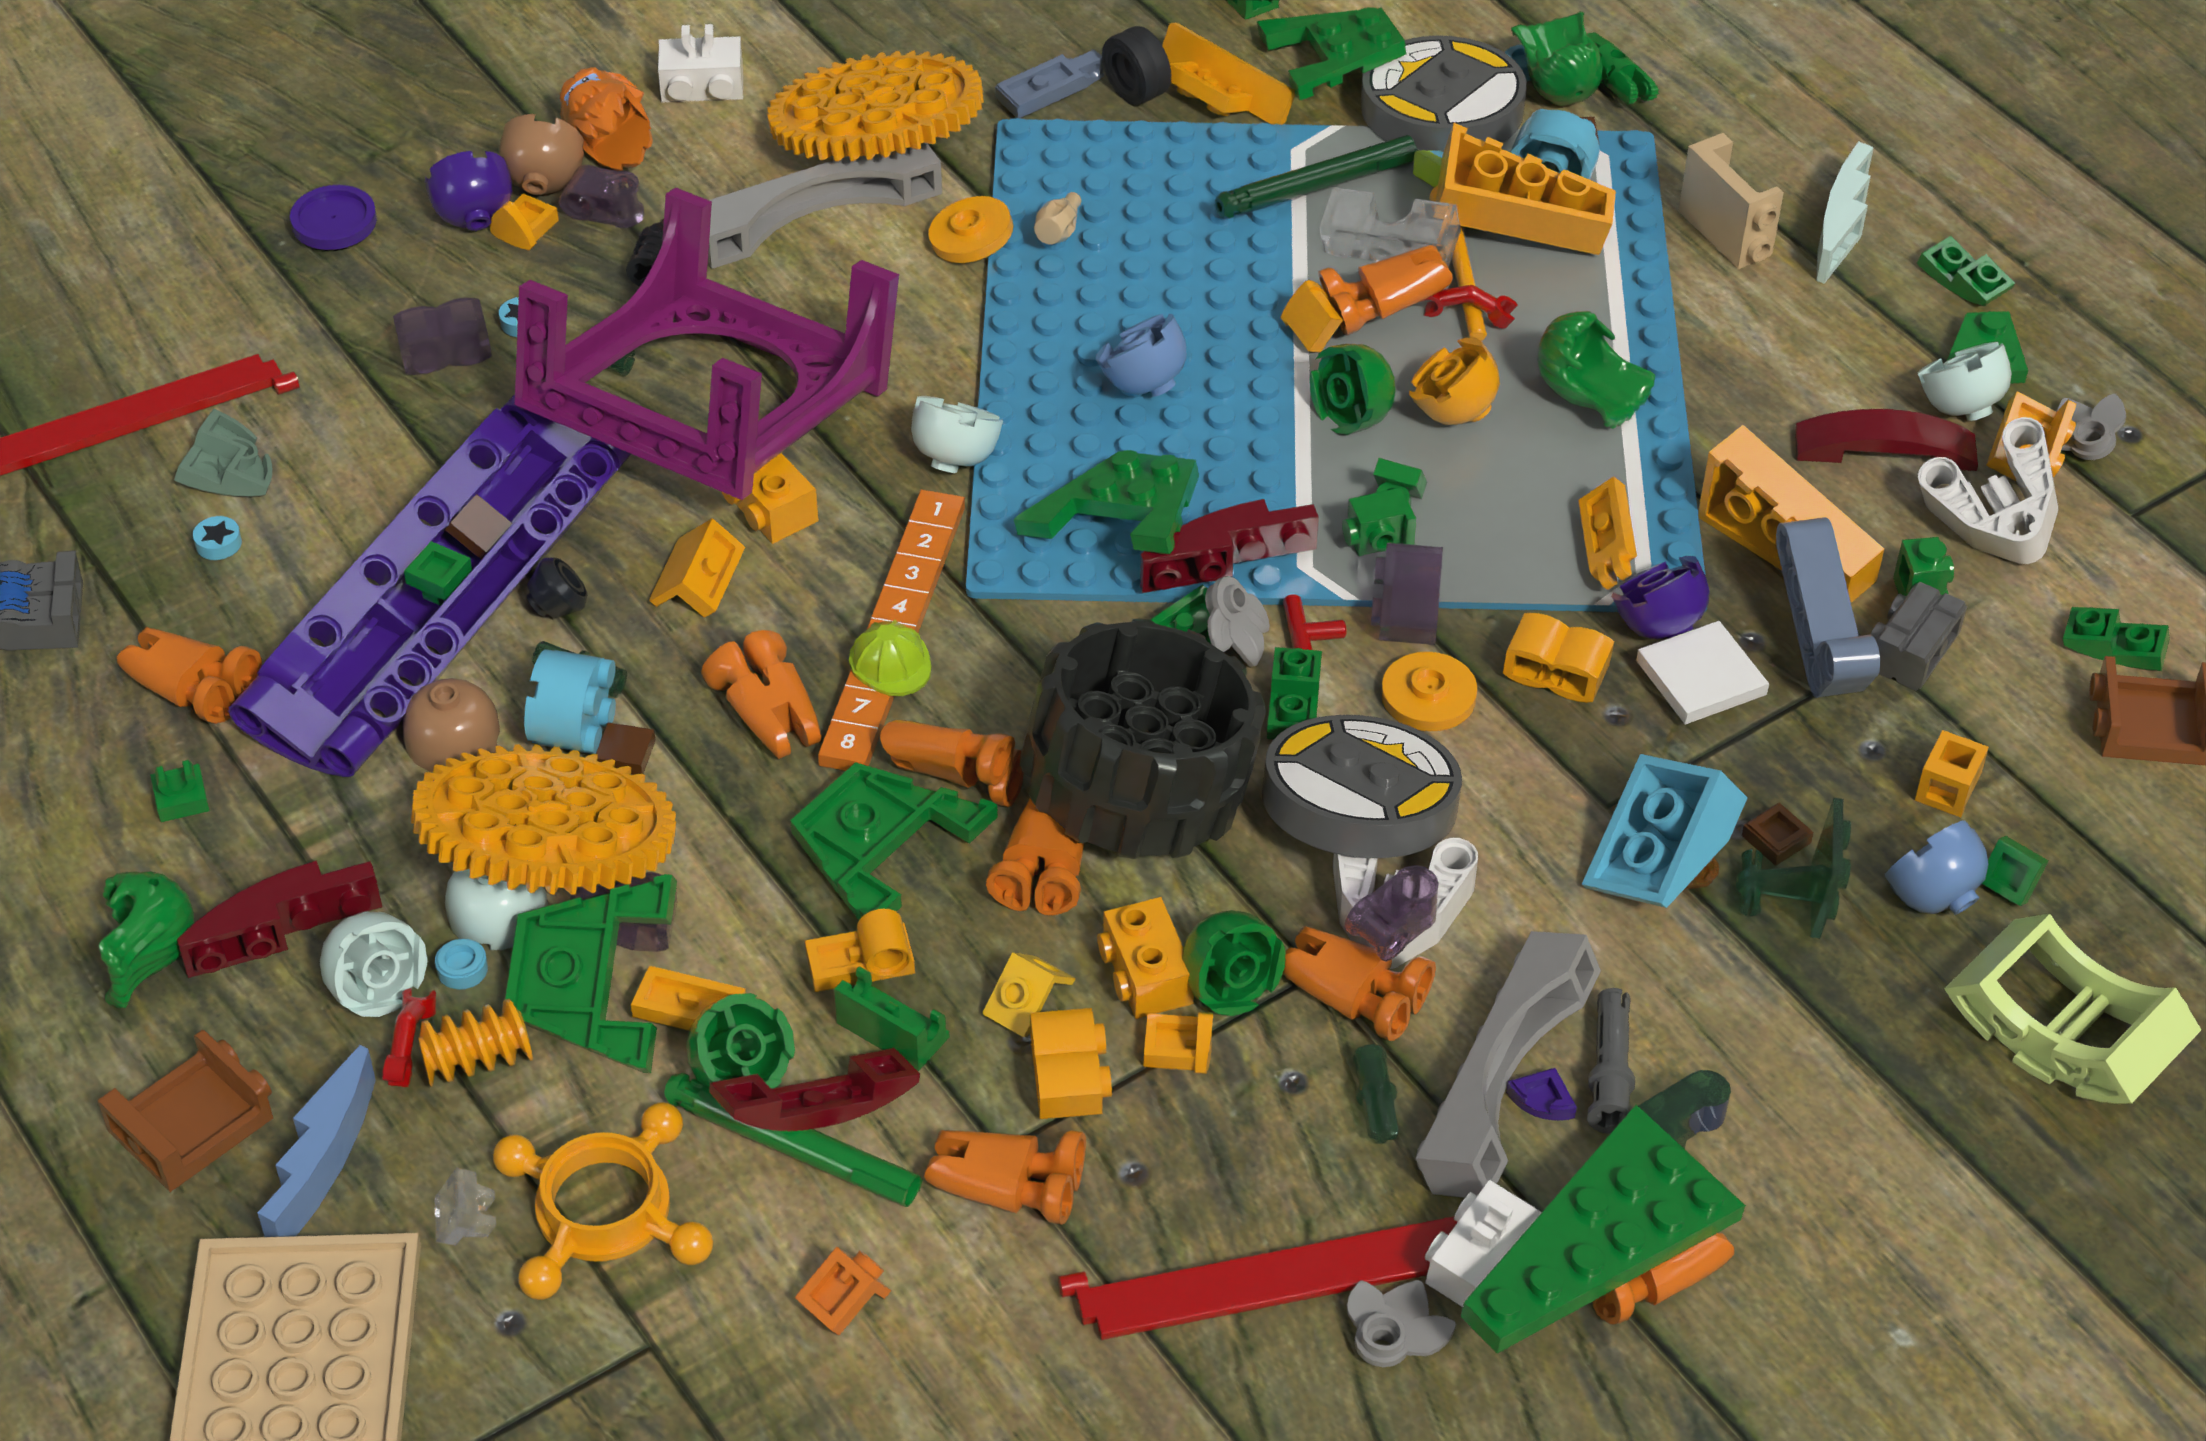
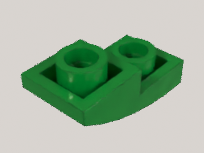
M1952 236L1924 251L1916 263L1929 276L1949 291L1981 306L1987 305L2011 290L2015 285V282L1987 254L1975 260Z
M2072 607L2063 636L2064 646L2089 657L2104 660L2105 656L2115 657L2116 664L2156 671H2162L2170 641L2169 625L2121 623L2119 609Z
M1275 647L1267 739L1274 740L1287 728L1297 723L1317 718L1322 651Z

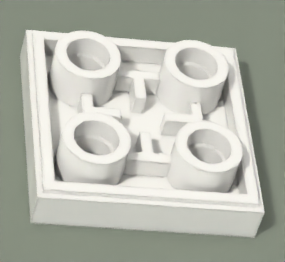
M1720 621L1638 649L1636 661L1684 724L1767 695L1768 681Z

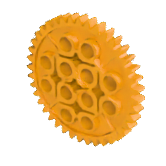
M895 51L891 56H886L884 52H880L874 58L866 54L862 56L861 60L857 61L853 58H847L845 64L833 62L832 68L818 67L817 74L805 73V79L792 80L793 85L783 86V92L776 93V99L770 101L771 106L767 108V116L773 140H777L778 146L784 145V150H793L795 155L805 153L806 158L819 155V160H825L830 156H834V161H839L845 156H849L850 161H855L860 156H865L867 160H871L875 154H881L884 158L889 157L892 151L905 154L906 148L909 147L917 150L921 149V143L936 144V137L949 138V131H961V125H969L971 123L970 118L978 116L977 111L982 110L981 103H984V95L978 71L973 70L972 65H965L964 60L956 61L954 56L944 58L942 53L931 57L929 51L916 56L915 51H910L906 55H901L900 51Z
M515 744L513 751H507L500 745L495 747V753L479 748L477 749V757L463 752L461 753L460 760L447 758L446 766L434 765L433 773L425 772L424 780L417 782V790L413 792L411 823L414 824L413 833L419 834L418 842L420 844H427V852L429 854H439L438 861L440 863L453 862V870L455 872L470 869L469 878L476 879L486 875L488 876L489 885H494L502 880L507 882L509 890H513L522 884L526 885L529 893H534L538 887H545L550 895H555L558 888H564L571 895L576 894L577 887H583L591 893H596L597 884L607 889H612L615 887V880L627 885L631 884L632 876L643 879L645 878L646 870L655 872L658 863H665L666 855L671 854L676 829V812L672 811L673 803L666 801V793L657 791V784L655 782L645 783L646 775H631L630 766L615 768V760L613 759L598 762V754H591L584 758L580 757V752L576 750L564 754L560 747L554 746L550 752H547L540 745L535 744L532 747V751H526L521 745Z

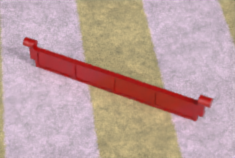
M259 354L246 357L1 437L0 476L274 386L278 395L300 388L294 371L282 375L274 359L263 362Z
M1452 1216L1090 1288L1086 1272L1082 1271L1058 1276V1284L1062 1298L1076 1296L1083 1325L1097 1323L1101 1340L1352 1291L1360 1281L1377 1286L1427 1276L1430 1262L1425 1259V1255L1430 1245L1441 1231L1449 1235L1458 1222Z

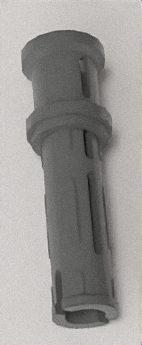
M1608 988L1598 994L1597 1064L1589 1073L1588 1086L1593 1092V1103L1588 1108L1587 1121L1593 1129L1606 1134H1611L1632 1110L1630 1094L1635 1089V1076L1628 1067L1631 998L1625 992L1622 995L1621 1003L1622 989Z

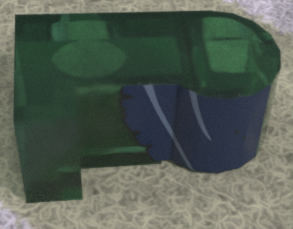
M1699 1070L1638 1106L1685 1149L1686 1141L1698 1132L1713 1131L1724 1123L1731 1088L1729 1082L1721 1074L1711 1070Z

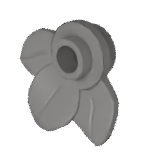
M2111 394L2103 398L2093 409L2069 399L2076 403L2071 419L2076 422V427L2070 439L2062 446L2061 450L2072 451L2074 455L2085 460H2096L2110 454L2116 445L2115 433L2126 422V411L2122 400L2116 394ZM2069 398L2061 400L2058 410Z
M1231 576L1219 578L1207 589L1205 596L1206 607L1210 614L1208 633L1211 644L1223 652L1232 646L1249 667L1256 666L1264 651V637L1262 633L1268 632L1270 628L1267 612L1258 598L1253 594L1247 593L1237 579Z
M1420 1280L1400 1285L1384 1295L1371 1284L1360 1281L1348 1297V1316L1357 1328L1355 1335L1356 1350L1363 1360L1374 1366H1394L1403 1361L1407 1355L1430 1356L1447 1345L1455 1331V1321L1442 1316H1428L1427 1294L1424 1284ZM1378 1340H1384L1389 1342L1391 1345L1384 1346L1376 1344L1374 1342Z

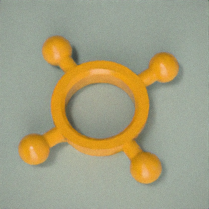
M659 1102L649 1106L642 1115V1132L638 1137H628L608 1132L587 1134L565 1143L553 1154L544 1158L536 1155L533 1144L521 1135L506 1136L496 1144L493 1151V1161L499 1172L508 1177H519L528 1174L540 1180L535 1198L536 1218L543 1236L552 1246L544 1256L532 1257L522 1265L518 1275V1282L525 1295L536 1300L552 1297L561 1286V1268L570 1257L597 1262L615 1260L635 1253L654 1238L669 1244L673 1256L683 1264L697 1265L709 1257L713 1249V1237L707 1227L698 1222H686L678 1225L667 1219L670 1208L668 1183L663 1171L651 1155L659 1144L671 1143L682 1131L683 1118L680 1111L674 1105ZM616 1163L627 1166L640 1174L648 1185L646 1198L640 1208L630 1216L611 1224L591 1226L572 1222L566 1219L554 1204L556 1194L562 1183L574 1172L593 1164Z

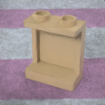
M1721 133L1688 147L1678 211L1737 269H1740L1772 255L1784 192L1776 186L1759 193L1744 181L1729 166L1733 141L1724 133Z

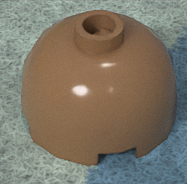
M535 114L513 118L505 124L499 145V155L504 157L507 163L512 183L534 195L559 192L568 187L575 180L583 162L584 139L575 127L558 118L555 119V124L545 121H534Z
M448 678L431 682L421 687L412 696L406 713L403 716V735L406 752L416 765L429 772H433L434 765L446 766L447 758L460 760L461 753L463 752L476 757L477 749L479 748L495 753L497 739L500 734L498 713L492 700L480 687L467 680Z

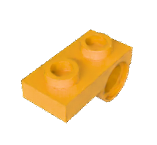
M877 909L865 914L857 923V931L805 940V951L815 992L834 989L842 980L851 985H856V970L858 967H862L871 973L872 982L915 974L914 958L905 923L902 922L900 914L891 909Z

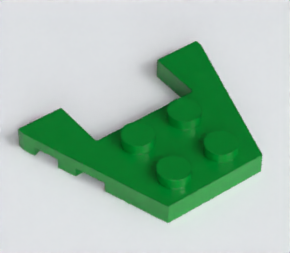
M1368 7L1360 10L1257 21L1259 37L1268 50L1308 40L1321 58L1322 62L1288 70L1290 86L1295 90L1299 100L1314 96L1313 88L1327 82V86L1330 88L1343 83L1342 75L1359 67L1360 72L1366 73L1406 55L1405 40L1382 7Z
M1133 450L1118 451L1017 515L1013 519L1017 534L1053 539L1077 513L1135 520L1141 522L1130 533L1134 550L1170 554L1175 546L1174 533L1180 532L1183 524L1182 510L1184 507H1189L1199 478L1197 462L1194 459L1176 458L1174 455L1169 454L1158 456L1140 454Z
M855 762L793 817L790 823L793 836L856 918L860 920L865 914L877 909H891L897 912L902 907L901 894L872 876L871 873L928 820L934 821L970 844L998 818L997 804L981 798L979 804L958 798V791L940 787L937 791H932L915 786L912 778Z
M670 874L653 877L654 881L634 887L627 884L612 888L610 893L586 900L579 897L518 914L505 1000L510 999L518 1011H521L525 1025L642 1073H651L657 1028L653 1023L607 1021L606 1015L619 924L626 922L671 925L677 886L675 877Z

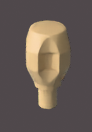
M1070 192L1065 198L1048 201L1037 212L1034 230L1041 242L1051 245L1066 241L1075 231L1077 208L1082 202L1081 197L1077 193Z

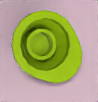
M896 620L880 623L874 622L870 628L854 641V645L850 649L849 666L853 675L863 684L885 695L905 696L913 694L925 687L931 677V661L924 641L920 638L919 633L912 628L898 623Z

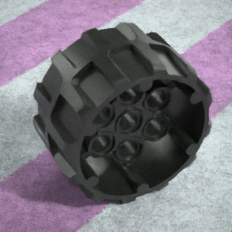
M1133 619L1132 622L1115 624L1096 622L1084 626L1080 630L1079 636L1070 642H1060L1055 645L1045 659L1020 755L1022 772L1032 780L1029 796L1038 811L1048 813L1065 828L1067 836L1079 843L1089 842L1107 850L1118 852L1117 856L1130 859H1136L1138 856L1170 855L1173 859L1190 855L1193 847L1205 842L1209 838L1217 841L1232 828L1237 808L1243 802L1260 743V732L1266 713L1261 692L1253 691L1246 677V667L1235 656L1229 657L1223 651L1207 642L1205 636L1188 629L1185 632L1158 625L1152 620Z

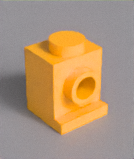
M1942 730L1923 767L1915 801L1961 818L1982 773L1989 747Z

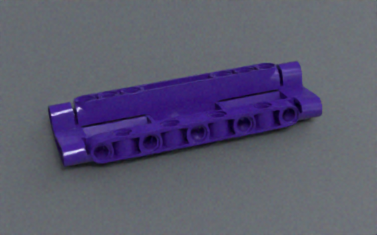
M514 394L500 410L498 408L494 409L275 649L258 671V676L229 707L231 719L241 730L256 741L293 762L331 775L353 776L379 745L403 721V716L406 713L412 696L421 687L438 680L444 674L450 663L540 559L554 547L586 510L604 485L630 457L631 453L516 406ZM476 494L512 523L482 560L445 530ZM420 519L427 521L431 526L424 524ZM533 527L539 529L542 533L536 531ZM430 541L471 559L472 571L448 599L444 600L441 606L424 599L422 590L406 584L404 570ZM366 578L375 580L379 586L370 583ZM310 638L320 640L325 647L315 644ZM427 646L435 648L440 654L431 652ZM399 677H405L410 680L413 686L405 684ZM371 708L382 711L386 718L376 715Z

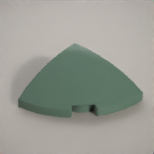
M213 409L199 428L194 445L179 464L174 481L189 487L222 495L261 496L266 495L269 489L273 468L269 454L265 453L263 462L260 459L257 446L255 445L257 437L247 427L227 414Z

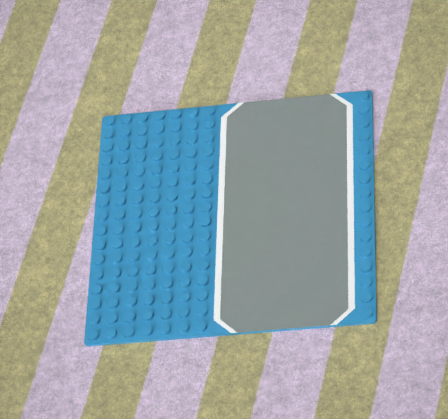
M1021 118L1000 120L997 124L993 198L999 199L1008 207L1013 220V232L1001 249L988 256L978 408L999 416V420H1003V424L993 452L985 461L974 466L966 594L970 598L1176 603L1202 584L1207 588L1213 585L1215 581L1142 593L1140 570L1141 553L1144 551L1134 550L1130 533L1141 521L1077 513L1053 539L1017 534L1013 520L1017 515L1116 452L1125 450L1158 456L1169 454L1174 455L1176 458L1196 460L1199 478L1189 507H1184L1182 510V525L1217 510L1261 499L1265 500L1269 511L1314 504L1319 516L1317 549L1233 564L1232 577L1239 581L1247 593L1256 596L1262 605H1283V600L1286 596L1296 594L1301 597L1302 605L1618 612L1611 597L1612 594L1616 593L1622 596L1623 592L1620 585L1638 573L1666 561L1668 568L1672 569L1682 566L1679 557L1695 556L1705 574L1654 135L1650 132L1638 130L1597 131L1599 158L1590 180L1616 191L1613 223L1600 255L1462 226L1475 285L1496 298L1508 296L1518 304L1510 313L1515 319L1506 329L1498 328L1492 324L1487 316V312L1481 310L1487 333L1482 343L1496 361L1500 378L1497 395L1491 404L1490 412L1484 418L1477 422L1469 421L1464 424L1444 425L1430 418L1409 396V391L1415 392L1416 389L1411 383L1412 378L1424 362L1444 347L1449 353L1461 348L1457 340L1470 338L1462 304L1444 307L1440 315L1427 317L1424 316L1427 302H1431V300H1425L1384 319H1380L1378 316L1373 320L1367 321L1361 329L1348 336L1343 334L1339 326L1323 348L1325 350L1328 347L1340 344L1367 345L1384 356L1395 378L1396 393L1394 403L1387 416L1380 423L1361 432L1337 434L1331 429L1338 428L1339 426L1329 417L1321 420L1316 413L1311 398L1310 374L1311 371L1318 370L1319 362L1322 358L1316 359L1320 352H1309L1290 326H1286L1280 317L1290 298L1305 281L1311 280L1321 286L1318 271L1328 267L1333 268L1345 282L1361 281L1358 267L1429 245H1434L1442 256V261L1447 264L1452 273V282L1445 289L1458 287L1444 222L1433 220L1434 214L1429 195L1434 187L1413 175L1414 161L1252 212L1234 215L1233 218L1227 219L1219 216L1215 208V199L1221 192H1228L1253 182L1373 146L1386 140L1379 137L1369 126L1269 123L1235 124L1227 122L1188 123L1185 121L1147 122L1142 120L1134 122L1063 119L1029 120ZM1520 129L1503 142V150L1511 151ZM1070 192L1077 193L1081 197L1082 202L1077 208L1075 231L1066 241L1051 245L1041 242L1034 230L1037 212L1048 201L1065 198ZM1579 311L1594 313L1615 335V340L1604 336L1609 346L1624 360L1655 374L1654 386L1645 405H1641L1639 410L1634 412L1632 418L1629 421H1625L1621 426H1616L1614 429L1605 427L1603 418L1598 411L1569 403L1556 394L1542 378L1537 362L1538 345L1547 326L1561 315ZM1169 313L1173 314L1186 340L1187 354L1183 369L1173 378L1176 382L1175 386L1156 397L1151 392L1136 395L1123 392L1115 387L1105 376L1096 361V354L1108 342L1112 349L1117 347L1122 341L1119 334L1139 322L1159 314H1163L1166 320ZM1378 458L1422 469L1427 480L1423 497L1420 499L1411 496V509L1417 518L1414 551L1405 553L1403 547H1398L1383 552L1358 556L1354 545L1348 546L1344 539L1342 521L1348 518V501L1350 498L1376 493L1379 486L1373 473ZM1614 476L1626 487L1637 557L1630 561L1632 575L1625 580H1620L1617 577V585L1607 590L1589 571L1578 500Z

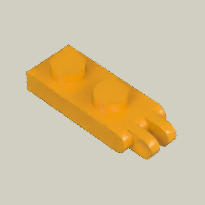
M1614 476L1578 500L1589 571L1607 590L1617 585V577L1620 580H1625L1632 575L1630 561L1637 557L1626 487Z

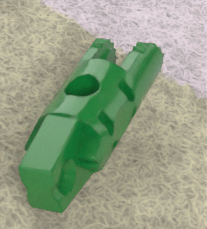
M1595 32L1586 33L1595 42L1599 50L1603 65L1601 83L1626 104H1634L1638 97H1641V100L1644 101L1657 98L1659 94L1658 85L1616 45Z

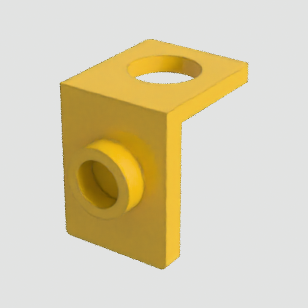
M1012 952L984 1008L983 1015L1022 1037H1028L1030 1034V1013L1041 1012L1054 983L1073 985L1076 978L1034 955Z

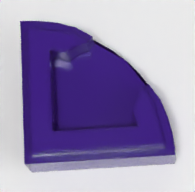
M1556 1068L1517 1078L1507 1083L1506 1093L1509 1098L1523 1111L1535 1117L1562 1121L1574 1119L1576 1116L1577 1107Z

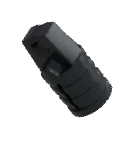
M664 218L659 223H654L642 230L627 264V276L638 286H641L646 279L661 249Z

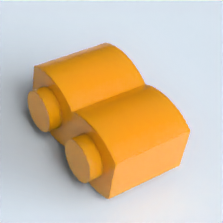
M1524 613L1507 649L1503 674L1513 681L1529 687L1549 688L1554 693L1569 700L1585 703L1593 702L1610 665L1614 641L1593 629L1568 627L1563 622L1549 615Z
M1092 1008L1030 1013L1031 1049L1040 1119L1102 1114L1103 1098L1112 1097L1110 1067L1100 1066L1098 1057L1100 1054H1106L1104 1023L1094 1024Z

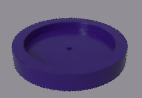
M329 185L316 188L301 196L291 208L290 222L295 237L303 244L316 249L335 250L355 245L368 237L376 226L377 215L372 198L363 190L347 185Z

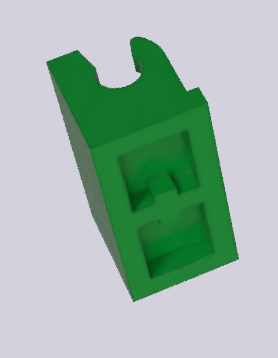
M858 967L856 970L857 982L854 988L844 980L834 988L837 1024L881 1050L895 1048L919 1071L950 1037L949 1031L946 1029L945 1015L933 1009L930 1013V1019L872 986L871 973L862 967Z

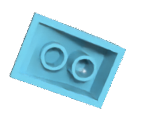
M1640 754L1582 885L1586 889L1667 908L1729 841L1748 797L1720 770Z

